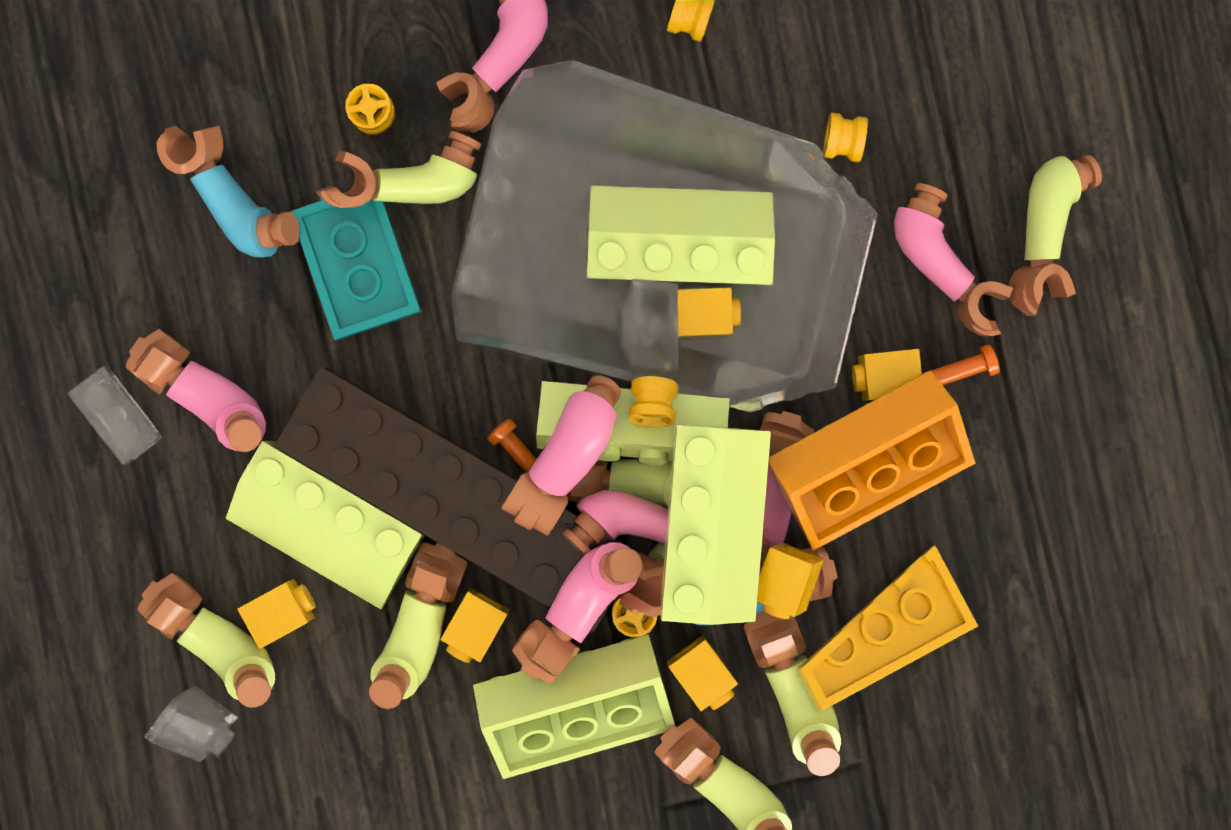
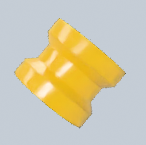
M676 0L667 31L674 34L683 31L689 33L693 40L702 42L715 0Z
M375 84L359 85L349 93L346 99L348 118L361 132L368 135H377L385 132L392 125L395 118V107L388 94L381 87ZM382 108V110H379L374 118V114L377 112V110Z
M831 112L825 132L823 157L833 159L837 155L847 156L851 162L859 163L862 159L866 142L867 117L857 116L855 119L850 120L844 119L840 113Z
M642 376L633 379L631 394L635 397V403L629 408L628 420L636 425L652 428L674 425L676 422V411L672 408V401L678 395V384L671 379L657 376Z
M617 597L612 607L613 623L617 630L625 636L633 638L649 633L656 624L657 616L650 617L644 613L637 614L631 612L619 604L621 599Z

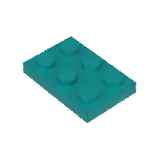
M370 199V201L362 206L353 208L334 207L324 201H319L290 211L295 215L299 223V240L334 341H339L422 312L384 201H373Z

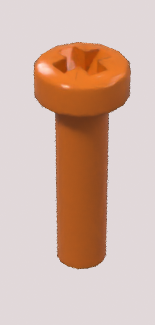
M988 344L980 347L979 355L931 371L939 382L945 385L984 371L991 377L999 374L1000 368L996 353L992 346Z
M507 419L489 434L487 440L493 446L500 443L522 470L527 473L537 458L512 431L517 425L512 419Z

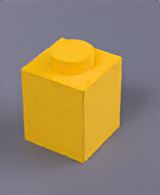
M732 288L685 289L674 292L676 338L731 336L733 334V326L741 325L740 299H732Z
M919 349L864 354L858 356L859 365L852 366L854 391L862 392V401L876 400L922 375Z
M782 542L769 547L759 576L757 602L764 604L763 610L766 613L782 619H789L790 615L796 617L805 612L824 559Z
M292 579L237 610L256 645L261 649L315 619L312 610L316 608V605L307 587L304 584L298 586L295 579Z
M471 588L465 595L440 640L448 644L446 651L457 659L470 663L473 658L481 662L510 609Z
M701 635L667 660L669 669L700 711L708 706L715 710L734 696V692L731 689L738 685V683L704 635Z

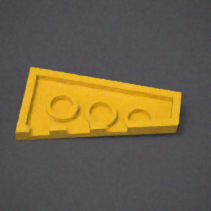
M931 546L797 669L818 711L829 708L978 627L936 546Z

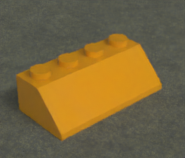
M931 370L791 446L782 449L770 456L768 461L778 488L813 551L975 464L958 405Z

